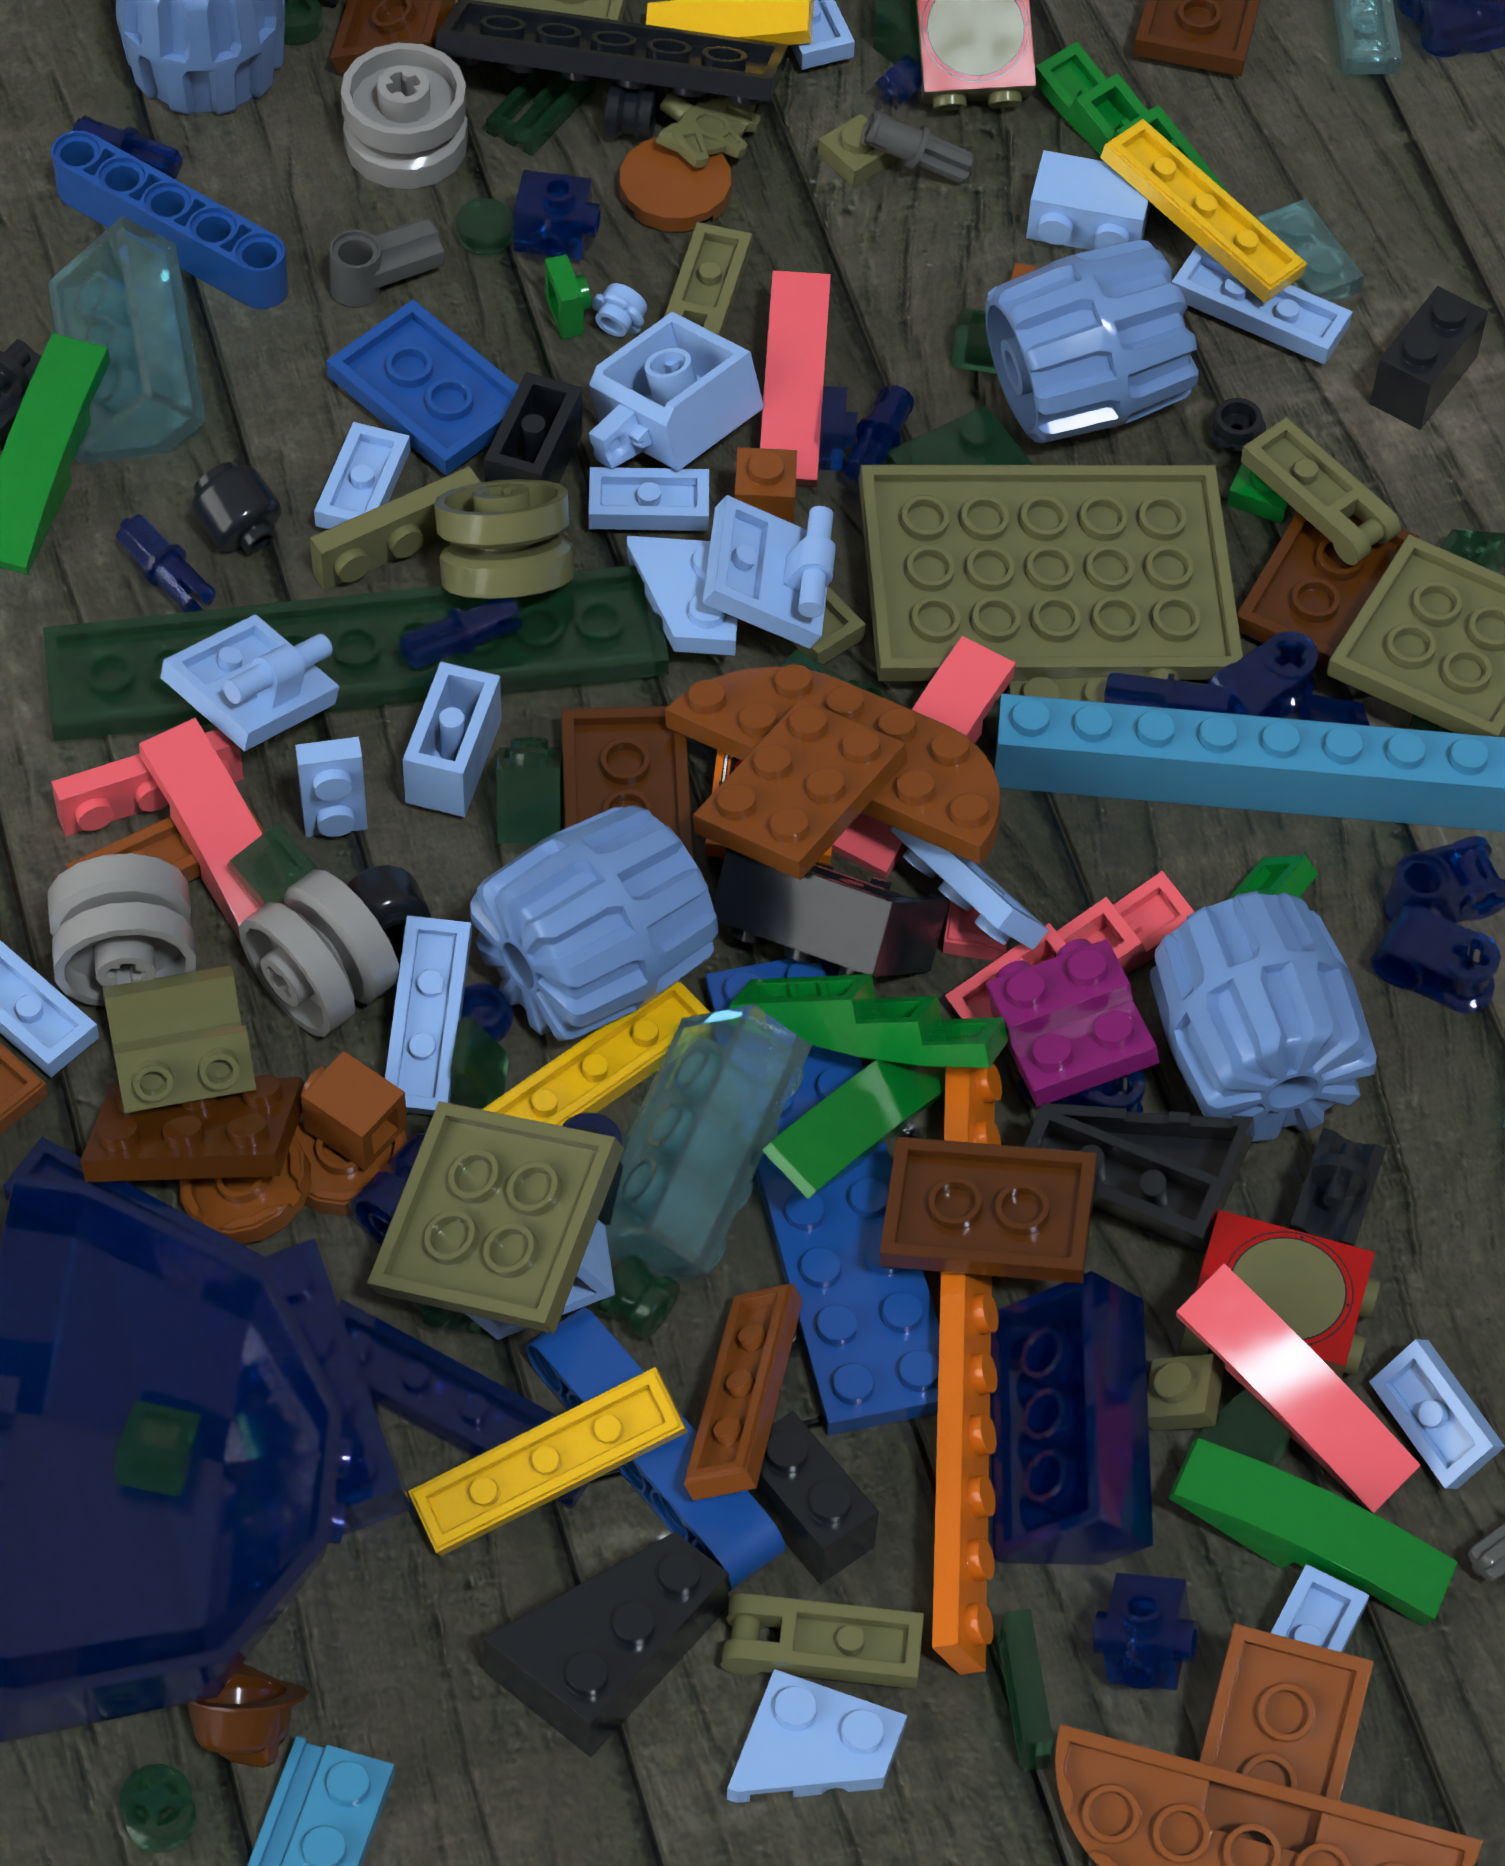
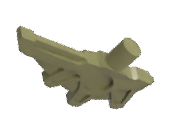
M670 92L663 99L660 110L678 123H672L661 130L656 138V143L677 151L694 167L707 166L709 155L721 152L738 159L744 156L748 146L741 137L745 132H756L758 130L760 116L754 113L756 105L736 104L728 99V95H722L718 99L713 98L707 102L700 101L696 105H692L676 93Z

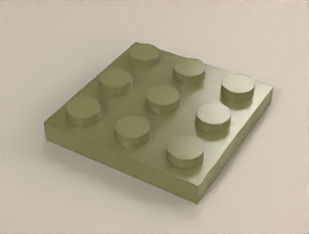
M1409 534L1330 658L1327 675L1452 732L1503 737L1505 734V576Z
M439 1101L367 1284L377 1294L555 1334L624 1147L615 1137Z

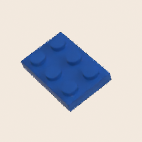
M414 299L326 360L327 376L393 432L410 435V446L446 476L493 442L519 387Z

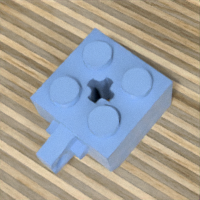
M670 312L596 366L589 383V388L599 424L589 432V439L594 449L593 454L596 461L611 469L643 452L676 471L681 470L764 408L751 352L674 312Z

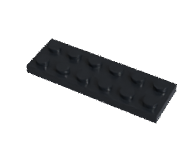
M458 0L436 32L435 49L444 52L447 56H451L455 63L461 65L475 66L489 61L506 64L507 69L517 73H535L540 69L562 72L564 78L573 81H591L595 77L616 79L618 85L629 89H646L651 85L672 87L674 93L685 97H701L707 92L728 95V99L736 104L757 105L762 100H771L786 67L788 44L476 0Z

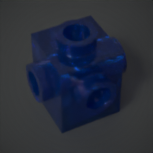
M523 170L513 210L514 251L545 255L547 257L567 254L569 259L582 260L587 237L597 238L601 218V204L592 203V179L566 174Z
M1116 1573L1108 1612H1097L1093 1628L1094 1653L1104 1654L1107 1683L1126 1685L1135 1689L1159 1688L1177 1690L1182 1663L1194 1662L1198 1641L1197 1621L1190 1620L1186 1579Z

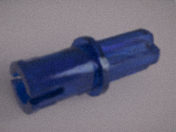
M84 115L82 119L79 118L76 121L72 131L92 133L174 179L178 177L179 170L183 166V156L176 148L141 137L136 128L118 129Z
M892 385L891 390H889L888 386H884L879 391L870 414L858 423L855 432L858 442L844 467L845 475L849 480H856L859 483L858 477L861 465H882L887 455L893 454L899 449L902 440L900 431L915 404L913 396L905 388Z
M137 514L131 519H124L120 523L121 528L116 534L119 543L144 568L145 579L152 585H160L186 616L193 617L204 611L190 596L192 590L208 606L212 603L216 594L214 587L207 583L186 561V552L180 545H171L143 515Z
M496 598L464 611L458 608L449 609L446 618L404 633L400 639V652L410 668H419L458 652L468 656L473 654L475 646L511 632L520 631L522 628L521 619L515 618L512 620L510 618L513 615L520 614L519 609L513 598Z
M1114 672L1109 674L1106 681L1104 703L1226 713L1230 686L1207 685L1175 680V674L1172 673L1168 674V679Z

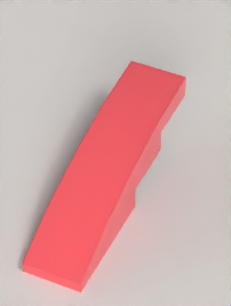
M773 270L760 448L797 450L796 486L817 487L831 274Z
M962 636L933 676L912 710L956 729L966 735L973 743H976L982 734L983 719L1014 678L1016 662ZM860 813L833 843L832 851L886 879L908 847L890 831L893 826Z
M195 717L139 743L140 757L168 801L170 817L198 861L202 881L240 941L239 926L243 920L268 902L285 905L284 894L290 886L240 792Z
M1161 871L1115 904H1112L1105 897L1057 931L1048 923L1045 927L1049 931L1034 950L1022 943L1018 944L947 993L945 997L960 1019L993 1018L986 982L996 979L999 970L1011 962L1026 961L1032 966L1055 958L1063 945L1076 939H1086L1091 944L1108 939L1125 974H1128L1153 959L1155 949L1163 937L1175 931L1187 920V916L1195 911L1166 874Z
M1225 1263L1177 1310L1176 1317L1225 1363V1369L1274 1415L1273 1421L1367 1511L1375 1514L1421 1466L1335 1372Z

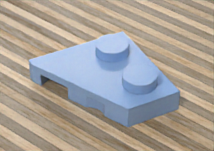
M627 536L626 558L630 566H636L645 584V595L653 611L661 616L663 631L673 651L735 656L738 618L703 604L710 541Z
M774 1669L728 1785L727 1800L735 1803L750 1802V1795L792 1791L793 1797L822 1795L825 1791L833 1788L845 1789L848 1792L883 1789L906 1728L907 1715Z

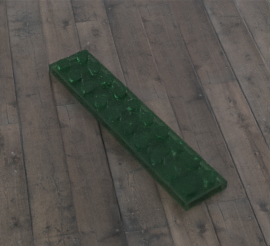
M635 565L575 571L573 580L562 587L539 594L513 598L485 599L463 597L449 593L440 585L43 627L51 727L54 741L170 729L195 717L200 725L212 724L160 678L163 661L254 614L259 616L292 646L317 634H324L330 640L333 649L331 656L317 662L315 665L340 687L336 704L321 712L425 701L440 662L499 675L501 693L669 675V657L662 618L653 611L645 595V584Z

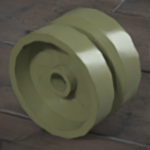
M530 479L494 480L452 489L436 498L434 507L437 534L444 540L452 543L442 550L439 557L442 587L449 593L469 598H513L543 593L562 587L573 580L575 574L573 543L558 534L567 528L570 523L568 489L561 484Z

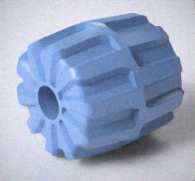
M116 0L117 24L127 62L132 68L135 84L149 99L156 97L169 104V108L173 112L190 115L191 112H216L217 115L235 112L238 105L252 98L260 99L273 85L274 70L281 68L283 64L285 0Z
M1134 240L1067 256L998 285L988 292L985 307L986 331L994 367L1014 417L1028 437L1034 442L1046 443L1129 423L1185 399L1191 393V388L1197 385L1198 369L1190 355L1191 352L1197 350L1196 337L1185 327L1183 314L1188 306L1180 287L1171 284L1172 268L1162 253L1156 250L1149 241Z
M638 805L611 808L539 841L484 879L470 902L472 925L480 931L476 944L484 964L496 968L502 978L499 986L500 993L509 1005L521 1004L526 1009L530 1028L540 1035L552 1031L558 1041L580 1037L651 1002L710 958L714 952L712 941L719 933L717 915L714 911L708 886L700 869L672 829L654 817L649 810Z
M1258 891L1237 894L1231 899L1209 907L1204 906L1187 916V920L1171 934L1164 936L1155 949L1154 957L1157 965L1150 971V980L1166 1039L1174 1060L1204 1117L1232 1118V1115L1254 1117L1255 1135L1252 1142L1271 1141L1278 1138L1283 1127L1292 1125L1296 1130L1303 1133L1323 1124L1324 1111L1334 1104L1350 1107L1361 1097L1357 1079L1375 1074L1377 1055L1349 968L1321 917L1316 912L1310 911L1306 902L1300 897L1286 892L1279 895L1259 894Z

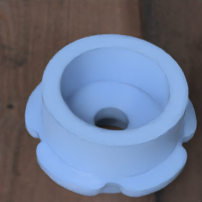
M613 283L607 286L603 294H596L592 299V307L597 311L596 323L606 333L616 337H623L626 333L635 335L640 332L641 326L644 324L643 316L647 312V304L643 297L635 290L623 284Z

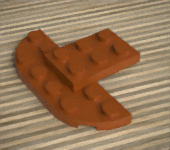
M790 664L784 667L743 669L710 680L696 682L688 691L664 709L667 728L742 760L737 768L693 814L695 833L796 879L801 880L860 813L979 865L983 863L995 844L1001 821L1000 789L995 771L980 748L966 735L942 722L843 680L809 670L807 667L799 664Z
M1234 1623L1199 1762L1063 1724L1059 1725L1056 1740L1055 1769L1060 1800L1076 1838L1098 1866H1474L1483 1840L1340 1801L1374 1661Z

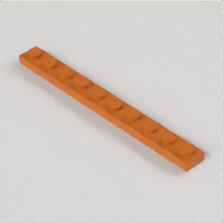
M994 1064L990 1068L946 1067L945 1141L1001 1145L999 1130L995 1123V1101L1001 1099L1002 1083L998 1069ZM941 1272L932 1648L959 1675L986 1671V1645L991 1644L994 1636L993 1619L987 1606V1580L993 1578L995 1571L994 1555L988 1542V1517L994 1515L996 1508L995 1492L989 1479V1455L995 1452L997 1445L996 1431L990 1417V1393L996 1391L998 1384L997 1370L991 1356V1333L997 1331L999 1320L997 1306L992 1297V1276Z

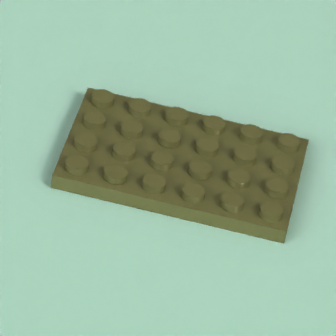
M861 465L858 481L878 681H931L962 636L1016 662L1012 681H1025L1035 677L1074 679L1145 676L1148 672L1161 668L1175 670L1179 674V680H1240L1244 669V660L1216 465Z

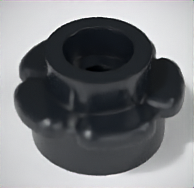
M1231 398L1223 401L1208 420V427L1212 429L1210 438L1213 443L1221 449L1230 452L1242 453L1244 445L1266 431V425L1262 419L1259 407L1243 398Z

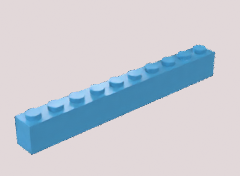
M1001 694L993 768L997 776L999 788L1505 832V737Z

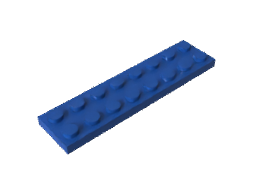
M788 958L705 974V991L711 1013L716 1018L718 1039L786 1284L794 1283L803 1300L797 1327L827 1436L938 1414L940 1327L924 1272L918 1269L882 1267L879 1253L892 1172V1163L886 1142L878 1146L861 1165L809 1200L762 1151L790 1125L864 1069L861 1057L797 1042L731 1017L729 1004L750 979L837 976L834 964L824 959H821L820 964H809Z

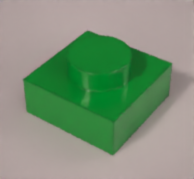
M567 254L545 259V298L560 337L564 340L584 335V310H589L592 307L587 280L584 275L575 276Z
M1241 464L1230 487L1227 506L1283 524L1291 505L1246 465Z
M1306 855L1263 857L1228 899L1235 897L1237 894L1258 891L1259 894L1279 895L1286 892L1302 899V893L1316 878L1318 872Z

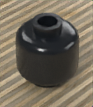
M226 462L212 468L196 482L193 488L196 495L191 504L192 513L217 549L225 552L243 549L246 554H252L261 550L273 540L276 535L273 527L281 515V506L279 500L255 468L247 465L235 466L232 462Z
M391 865L371 867L356 875L347 886L374 915L388 937L396 958H401L407 915L431 918V912L415 878L403 868Z

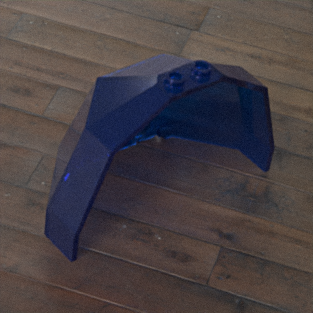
M15 1171L0 1247L1 1743L217 1697L323 1560L328 1544H340L345 1524L346 1502L335 1500L336 1479L346 1480L352 1454V1437L341 1436L343 1408L272 1271L87 1182Z

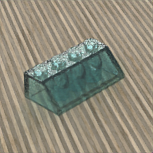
M121 216L48 282L55 333L108 347L111 362L89 406L91 424L75 455V460L82 464L169 453L207 421L176 243Z
M754 1004L681 1019L623 1143L624 1151L620 1162L624 1167L611 1224L605 1225L611 1258L672 1279L709 1274L710 1270L718 1264L724 1255L727 1246L725 1237L737 1211L745 1205L753 1189L752 1177L762 1155L765 1154L762 1150L777 1137L779 1130L777 1122L786 1102L797 1091L803 1080L804 1070L802 1067L812 1045Z

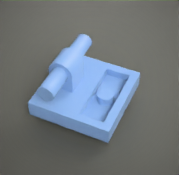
M726 495L715 507L703 604L810 649L822 637L827 586L833 579L836 545L831 540L833 511L825 506L811 508L806 530Z
M256 614L164 659L160 676L165 683L244 752L335 705L340 687L315 665L332 654L331 642L324 634H317L292 646Z

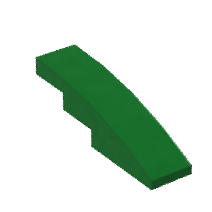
M1077 41L1035 66L1036 86L1062 117L1100 156L1106 143L1144 119L1227 192V189L1159 104L1147 110L1118 72L1106 78Z
M52 333L29 382L0 457V568L28 575L72 483L69 467L91 424L89 406L111 362L108 347Z
M872 974L750 979L729 1004L731 1017L797 1042L861 1058L918 1066L990 1068L1008 1042L1004 1017L942 1019L938 995L876 998Z
M875 1060L790 1125L762 1151L809 1200L861 1165L878 1146L904 1130L920 1112L945 1096L946 1067L918 1066Z
M1201 1438L1192 1441L1168 1496L1173 1502L1282 1569L1295 1562L1304 1568L1307 1564L1362 1592L1366 1591L1420 1626L1436 1619L1458 1561L1397 1525L1326 1489L1265 1462Z

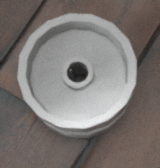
M400 42L375 47L354 60L343 75L341 87L342 114L345 119L343 126L344 148L351 166L369 181L387 188L416 189L434 185L453 174L466 157L468 143V121L465 114L467 106L466 82L460 67L444 52L423 44Z
M134 853L103 855L75 864L59 874L49 887L48 915L50 933L53 936L52 959L54 980L65 995L84 1004L106 1007L102 987L153 980L154 978L196 971L194 931L190 926L191 905L188 881L177 867L157 857Z
M314 869L288 888L284 894L285 905L268 902L243 920L239 926L240 942L249 964L277 1005L298 1026L310 1034L326 1037L355 1013L354 1001L371 1004L396 985L399 976V963L388 937L363 901L342 880L325 870Z

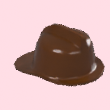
M187 1655L169 1658L156 1664L152 1671V1677L157 1686L187 1702L194 1735L202 1748L219 1753L222 1757L232 1762L261 1768L274 1764L279 1745L283 1743L289 1731L293 1705L304 1701L308 1696V1691L304 1686L280 1681L246 1664L214 1656Z

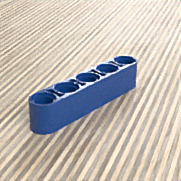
M70 131L56 138L52 144L51 157L57 194L65 204L249 307L269 309L276 307L285 300L289 289L286 250L282 240L275 234L92 133Z
M585 1307L577 1309L558 1323L555 1334L543 1332L526 1344L527 1356L537 1375L567 1411L644 1373L602 1322ZM679 1412L688 1433L617 1469L671 1533H678L729 1573L728 1592H730L782 1555L786 1550L785 1542L773 1520L747 1490L693 1501L683 1483L697 1432Z

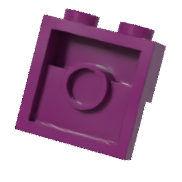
M1086 939L1072 940L1059 949L1055 958L1032 966L1026 961L1011 962L999 970L996 979L986 982L993 1018L1004 1017L1008 1038L1006 1045L1036 1107H1040L1042 1103H1051L1159 1064L1157 1046L1133 1001L1131 984L1108 939L1093 944Z

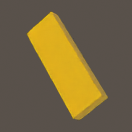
M671 0L647 3L646 25L788 45L812 43L814 0Z

